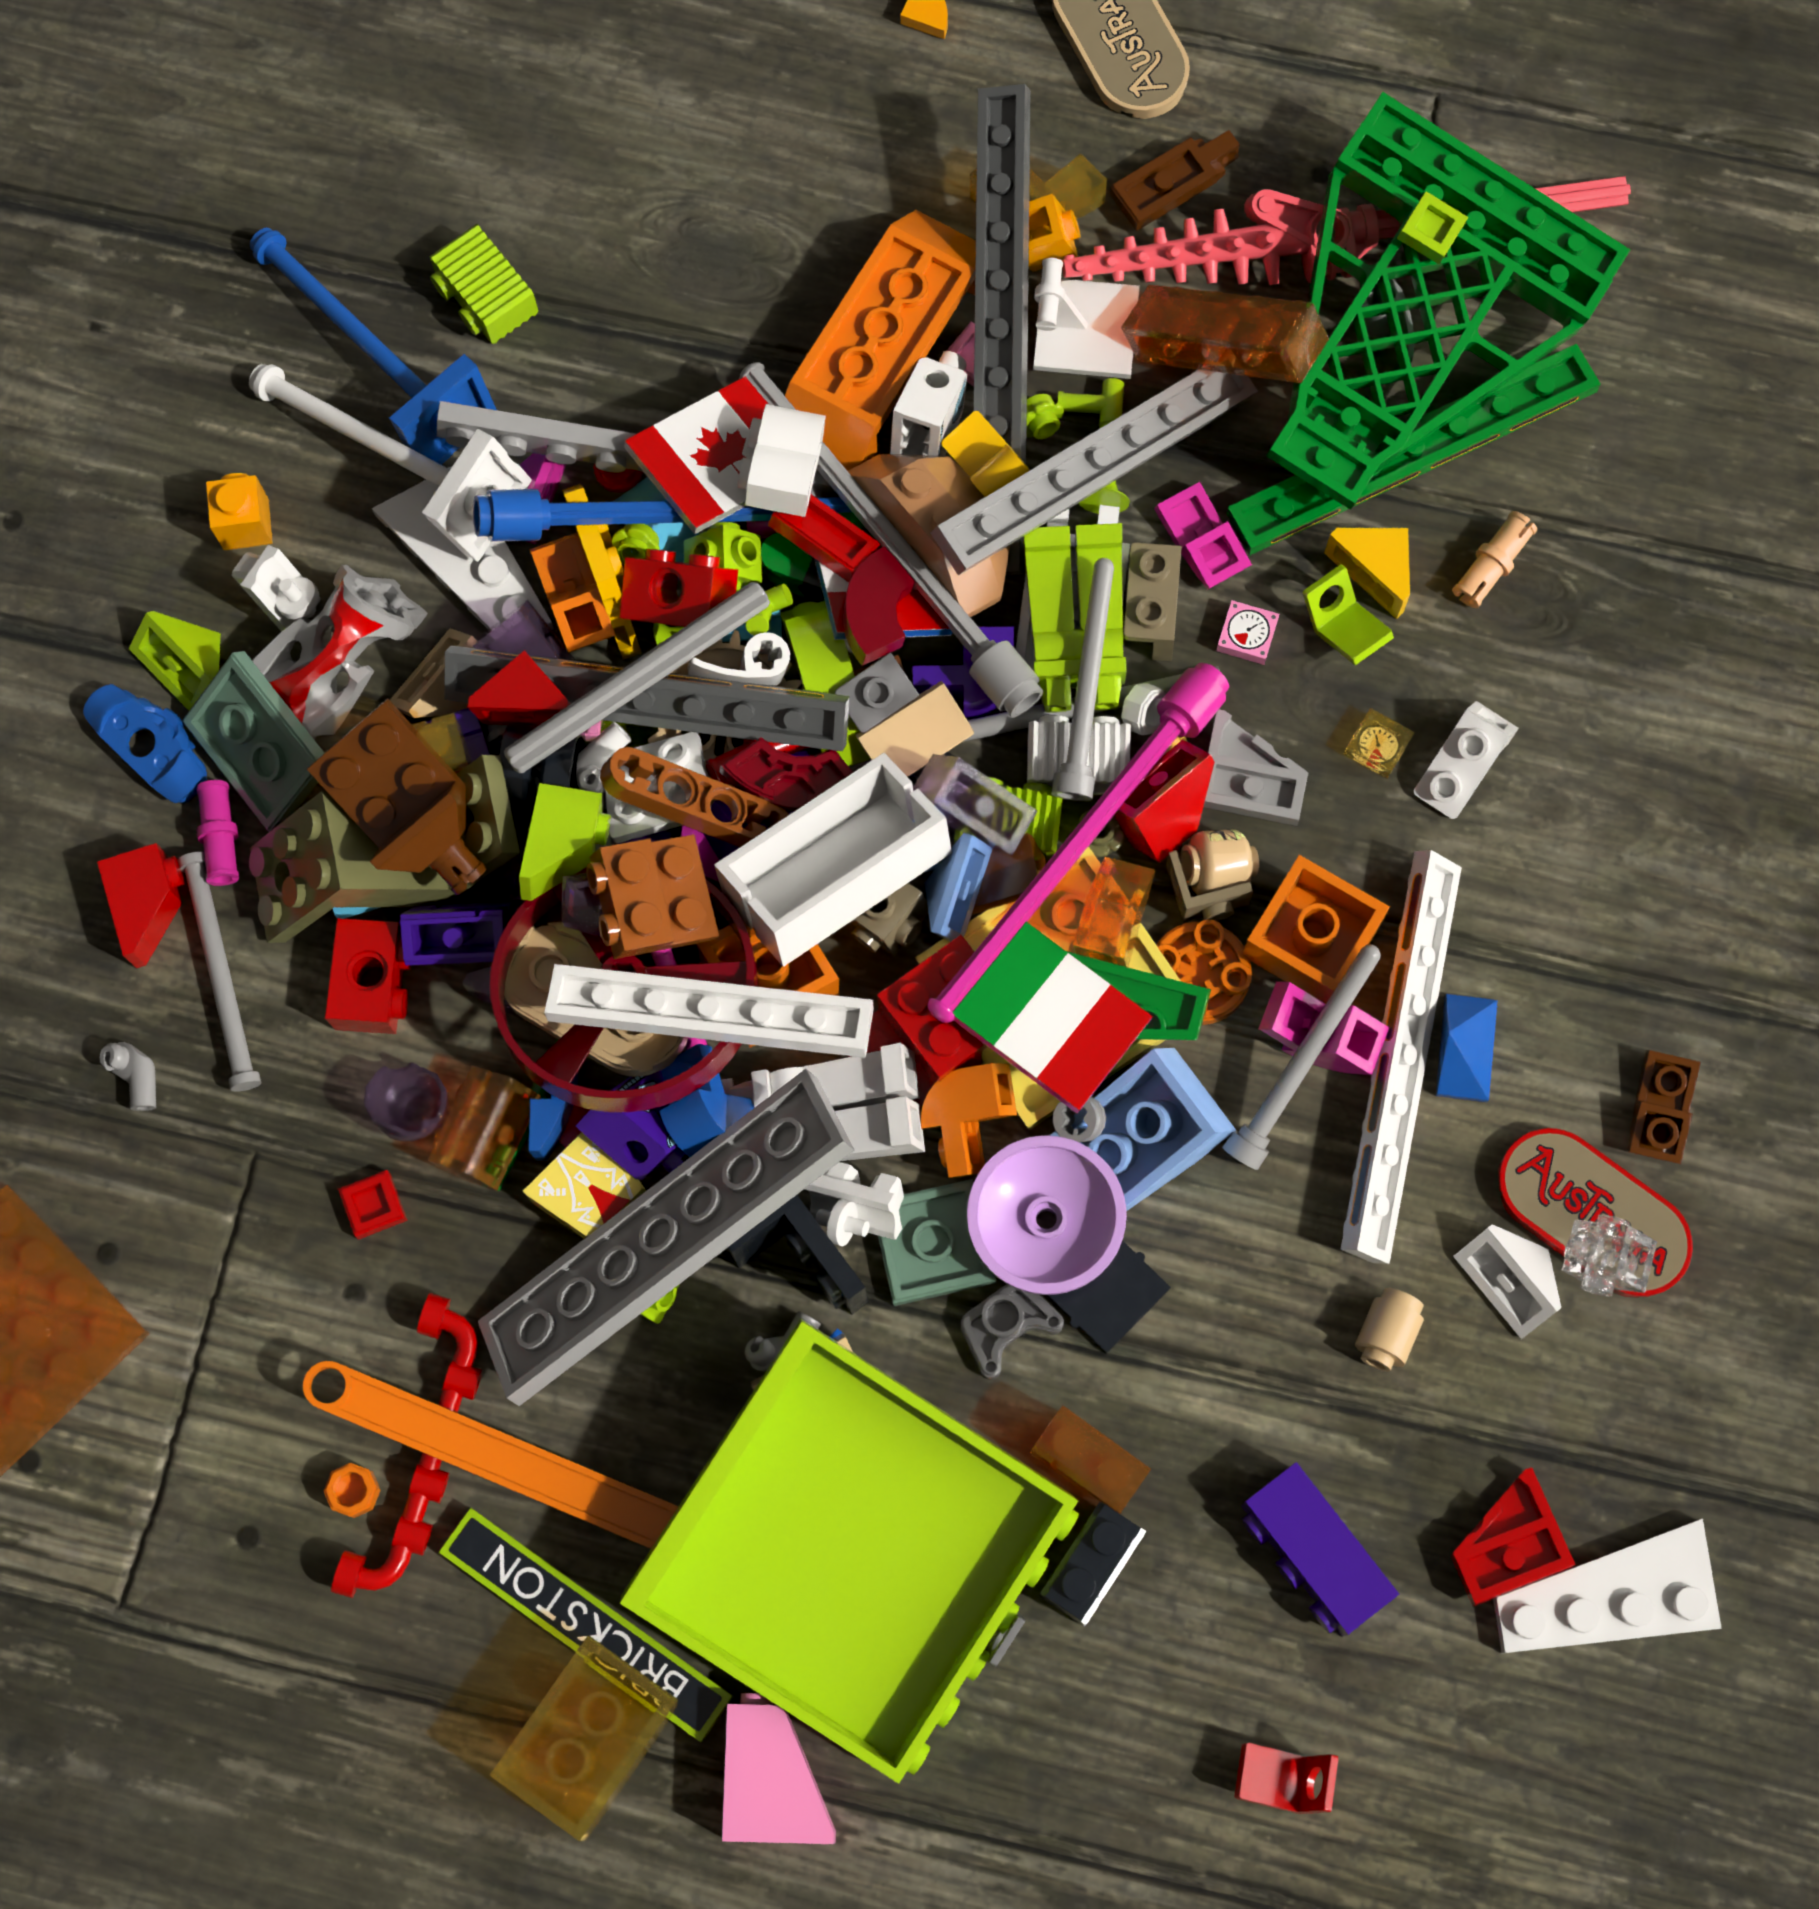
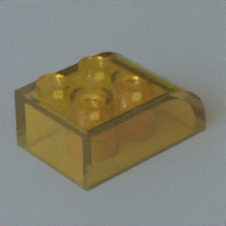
M588 1635L490 1776L576 1840H587L666 1726L679 1700Z

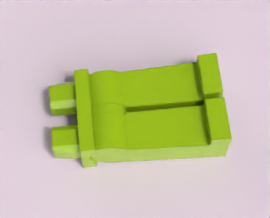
M1122 523L1076 525L1075 551L1080 629L1074 628L1070 526L1038 527L1023 536L1035 660L1034 672L1039 677L1038 685L1043 690L1041 700L1044 712L1055 713L1071 710L1070 687H1077L1093 568L1095 562L1100 558H1108L1113 562L1114 573L1094 710L1118 709L1121 685L1125 684L1126 657H1123Z

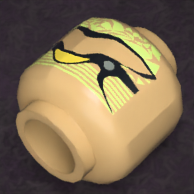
M1234 829L1198 832L1191 837L1188 845L1182 847L1179 856L1187 886H1191L1197 895L1250 882L1251 877H1255L1259 870V856L1256 848L1249 845L1245 835Z

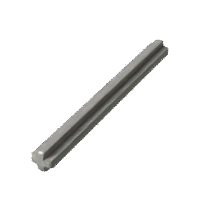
M749 583L505 748L504 755L516 772H526L766 609L770 604L767 594L758 583Z

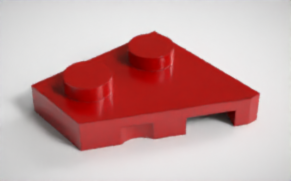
M1532 1467L1525 1469L1451 1554L1452 1561L1472 1607L1576 1565Z

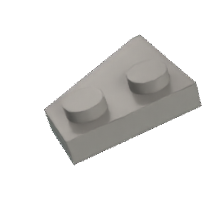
M1219 709L1216 712L1208 750L1215 763L1204 807L1297 826L1308 772L1291 759L1279 756L1271 744L1258 735L1253 737L1231 720L1232 715L1225 710Z

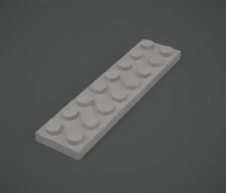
M804 1069L726 1129L725 1133L720 1134L478 1320L507 1399L518 1406L522 1405L855 1151L817 1077L809 1070Z

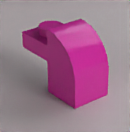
M1276 982L1259 1030L1283 1043L1282 1051L1293 1056L1326 1004L1291 982ZM1350 1005L1313 1065L1342 1073L1372 1075L1389 1027L1356 1006Z

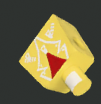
M581 1133L523 1192L535 1206L585 1239L645 1193L646 1190L638 1179L631 1176L594 1142Z

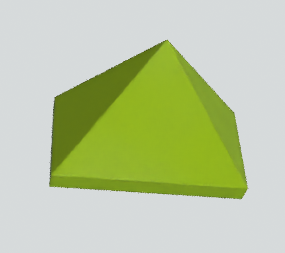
M151 611L145 614L129 650L190 710L219 671L221 633Z

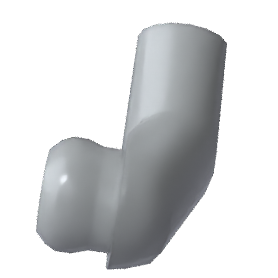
M126 1042L105 1045L100 1053V1063L104 1069L112 1071L129 1083L130 1109L134 1111L156 1109L155 1065L152 1059L132 1044Z

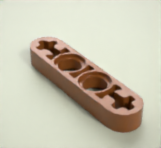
M620 748L603 764L600 770V780L603 788L614 798L738 847H742L766 831V828L760 825L763 821L769 823V829L789 815L782 807L636 748ZM623 765L629 768V776L634 779L631 783L624 780L625 772L620 769ZM650 775L654 776L652 781L647 780ZM664 782H675L683 789L685 794L684 804L673 803L665 796L663 791ZM711 800H720L730 808L732 813L731 822H721L715 818L710 809ZM744 822L748 824L745 828H742Z

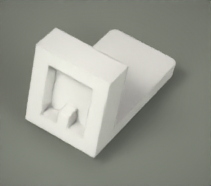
M1475 701L1466 709L1415 787L1414 794L1449 818H1457L1500 752L1509 744L1519 728Z

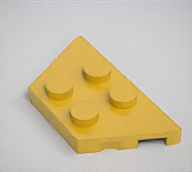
M581 484L562 490L566 503L589 502ZM575 525L605 610L614 629L615 639L623 660L641 654L642 652L631 620L620 618L624 569L616 547L612 545L608 525Z

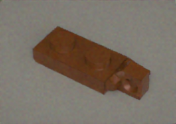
M1230 130L1208 143H1205L1202 138L1194 141L1190 137L1112 184L1110 196L1134 229L1138 231L1216 184L1225 175L1226 170L1224 168L1238 159L1240 144Z

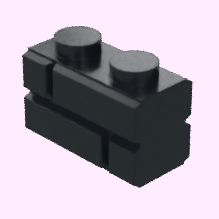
M1100 1501L1041 1591L1039 1597L1084 1627L1146 1531Z

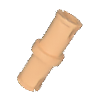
M1511 511L1507 520L1490 542L1480 545L1475 554L1477 559L1458 584H1455L1452 588L1455 596L1465 593L1459 599L1460 601L1472 608H1479L1482 600L1501 576L1509 575L1514 568V558L1530 537L1537 532V527L1534 523H1530L1528 527L1525 526L1530 521L1527 516L1517 511Z

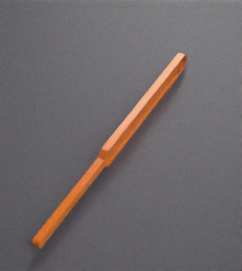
M319 1362L312 1366L304 1377V1395L313 1406L649 1549L653 1547L679 1507L337 1362ZM325 1369L337 1370L345 1379L346 1385L343 1395L332 1403L318 1401L311 1389L314 1377Z

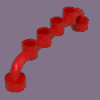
M429 1293L420 1315L417 1333L438 1339L442 1330H445L455 1338L457 1344L456 1351L447 1371L438 1405L458 1413L462 1398L474 1400L482 1378L483 1370L473 1367L478 1341L474 1328L464 1316L449 1310L450 1298ZM422 1453L411 1481L409 1495L402 1516L397 1524L386 1562L381 1567L375 1569L365 1568L366 1556L344 1550L332 1582V1593L353 1598L357 1588L376 1591L389 1587L402 1577L412 1553L424 1555L433 1525L422 1521L429 1501L440 1504L450 1475L449 1472L439 1470L442 1463L441 1460Z

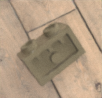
M1133 543L1130 552L1124 638L1128 641L1153 643L1152 660L1172 661L1182 546Z

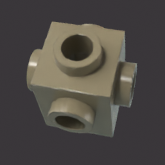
M907 883L852 920L851 924L855 929L851 932V935L870 951L875 953L881 947L894 957L902 946H910L920 934L923 926L922 921L929 914L927 900L920 890Z

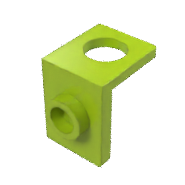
M1342 564L1303 591L1314 632L1353 665H1357L1394 638L1392 630L1356 602L1347 568ZM1339 585V595L1334 603L1326 608H1320L1319 602L1322 594L1329 587Z

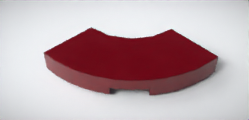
M885 546L872 553L858 566L849 582L844 599V612L842 615L844 633L853 654L862 666L901 648L906 638L897 621L896 606L899 601L911 593L915 581Z
M762 737L721 764L719 770L724 778L735 788L762 798L788 811L798 810L853 773L835 750H828L816 756H793L776 750Z

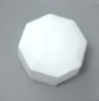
M1148 683L1137 684L1132 688L1124 699L1121 713L1123 723L1131 725L1130 731L1140 735L1154 733L1161 724L1157 705L1165 696L1164 690Z

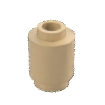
M1385 1288L1381 1297L1374 1298L1355 1342V1347L1363 1353L1361 1360L1367 1365L1385 1372H1390L1392 1366L1404 1367L1424 1321V1318L1420 1315L1424 1307L1423 1303L1414 1296L1393 1288Z

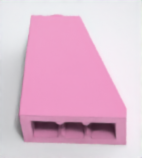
M741 1693L740 1704H727L722 1841L806 1844L836 1843V1830L788 1712L778 1705H773V1702L759 1693Z

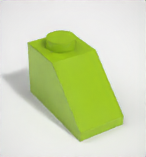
M539 783L519 875L521 900L532 901L586 868L587 864L591 863L589 857L596 851L597 844L606 845L611 815L602 813V793Z

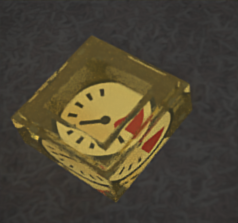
M1370 708L1346 747L1344 755L1388 779L1411 741L1414 732Z

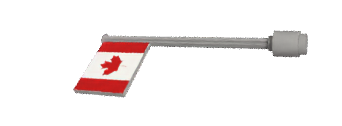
M755 362L747 365L742 370L739 380L624 441L626 451L694 534L746 506L747 489L738 488V480L743 457L752 459L755 450L748 448L752 419H762L766 404L796 410L764 372L765 367L761 363ZM822 441L817 470L875 540L881 543L880 546H885L913 578L915 588L971 653L973 665L969 670L970 676L1000 711H1007L1011 717H1017L1030 709L1043 694L1042 688L1038 685L1039 677L1009 641H1001L999 643H996L995 640L989 641Z

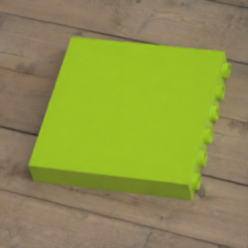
M800 1318L621 1595L620 1604L899 1784L906 1772L914 1775L922 1766L930 1751V1746L925 1742L935 1726L939 1725L944 1728L953 1717L960 1703V1699L955 1695L966 1677L974 1681L984 1668L990 1656V1652L985 1650V1647L994 1633L998 1631L1004 1634L1012 1624L1020 1608L1014 1602L1025 1584L1034 1587L1043 1575L1049 1563V1559L1044 1554L1055 1537L1062 1541L1071 1531L1079 1515L1078 1512L1073 1510L1078 1500L1060 1486Z

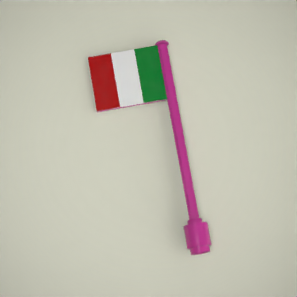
M1198 663L1194 668L1186 669L1157 705L1161 723L941 994L936 999L931 998L928 1001V1009L935 1019L945 1023L954 1020L1076 1114L1082 1109L1153 1016L1030 925L1028 920L1175 739L1184 736L1188 738L1197 737L1224 704L1229 683L1217 668L1207 663Z

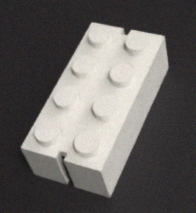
M882 753L714 864L722 893L736 908L743 922L750 929L754 927L757 938L784 967L950 855L952 850L946 817L918 788L913 791L912 781L885 753Z

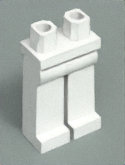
M902 1043L880 1047L881 1051L867 1053L866 1058L852 1056L804 1067L780 1069L771 1073L767 1069L752 1071V1081H747L728 1089L729 1095L750 1098L755 1108L796 1075L807 1069L819 1080L855 1150L841 1161L925 1152L923 1129H921L920 1105L913 1101L914 1099H919L915 1053Z

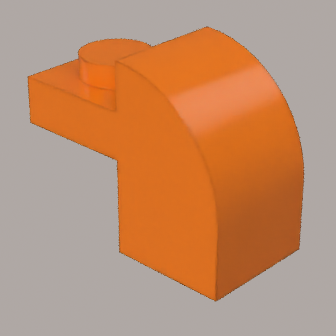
M574 533L529 549L568 653L616 636L578 534Z
M989 1063L957 1069L950 1072L940 1082L938 1080L929 1090L922 1107L921 1129L941 1128L942 1137L939 1140L938 1151L942 1165L948 1170L949 1178L978 1175L985 1165L979 1128L980 1121L1017 1115L1010 1065L1008 1063Z

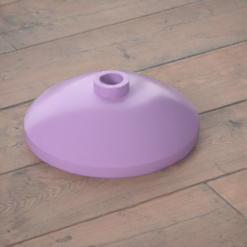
M1059 1136L1029 1137L1001 1149L990 1158L979 1172L973 1183L968 1200L967 1221L969 1234L981 1261L1004 1283L1032 1294L1056 1295L1081 1288L1096 1279L1115 1258L1126 1228L1125 1198L1121 1185L1111 1167L1089 1147L1077 1141ZM1043 1211L1052 1212L1056 1217V1224L1050 1229L1041 1228L1036 1222V1217L1039 1213Z

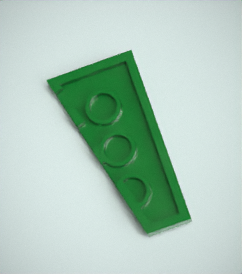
M1068 952L1153 1016L1136 1039L1198 1040L1211 989Z

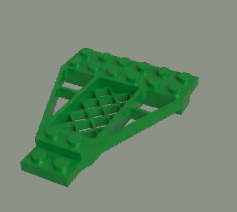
M1382 92L1338 158L1328 177L1288 420L1266 456L1351 510L1376 472L1576 335L1590 319L1631 249L1385 92ZM1340 185H1344L1396 218L1399 222L1398 232L1380 260L1374 265L1366 264L1331 241ZM1426 191L1468 217L1440 264L1432 260L1419 262L1417 251L1397 239ZM1401 244H1403L1408 264L1386 268ZM1327 261H1330L1355 277L1360 282L1361 288L1318 355H1314L1312 351ZM1469 265L1479 271L1482 285L1461 289L1456 267ZM1444 269L1449 291L1428 295L1423 273ZM1411 276L1416 297L1394 301L1389 279ZM1378 282L1383 303L1362 307ZM1502 290L1512 292L1563 326L1562 330L1518 360L1482 338L1478 333V327ZM1484 296L1469 319L1465 300ZM1452 302L1458 324L1437 328L1431 306ZM1419 308L1425 330L1403 334L1398 312ZM1386 314L1391 337L1369 340L1364 318ZM1353 321L1358 343L1337 346ZM1460 335L1446 358H1444L1440 339ZM1428 341L1433 364L1411 367L1406 345ZM1394 347L1400 370L1378 374L1372 351ZM1464 351L1474 353L1501 371L1426 424L1420 422L1423 414ZM1361 354L1367 376L1344 380L1339 358ZM1327 360L1331 375L1321 370ZM1434 375L1421 398H1419L1415 378ZM1403 380L1409 403L1386 407L1381 384ZM1370 387L1373 402L1354 391V389ZM1410 414L1405 423L1395 417Z

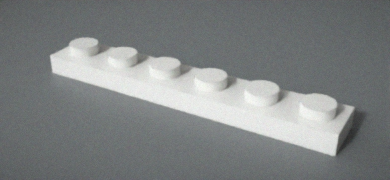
M554 964L544 1013L549 1022L866 1058L874 1007L873 1000Z

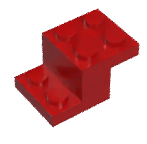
M959 935L877 994L878 1010L872 1016L867 1053L881 1051L880 1047L896 1043H902L915 1053L919 1099H914L913 1101L920 1105V1109L923 1107L929 1090L938 1080L940 1082L954 1070L981 1065L982 1051L988 1047L954 1020L945 1023L935 1019L928 1009L929 999H936L975 952L962 935Z

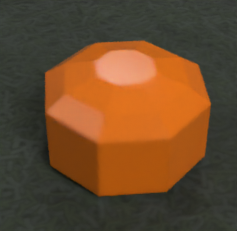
M348 1463L331 1471L323 1491L331 1510L356 1518L373 1510L381 1489L373 1471L353 1463Z

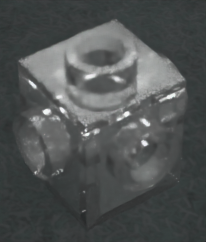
M1598 1215L1597 1222L1574 1220L1570 1239L1565 1247V1260L1562 1271L1582 1281L1580 1288L1592 1294L1612 1296L1614 1289L1645 1293L1657 1241L1629 1226V1222L1618 1217Z

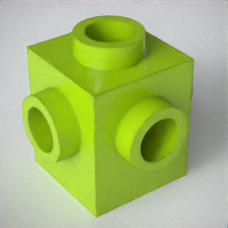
M719 522L711 525L710 530L684 540V563H689L690 554L720 557L719 567L738 569L736 592L749 583H762L761 535L741 530L740 526L736 523Z

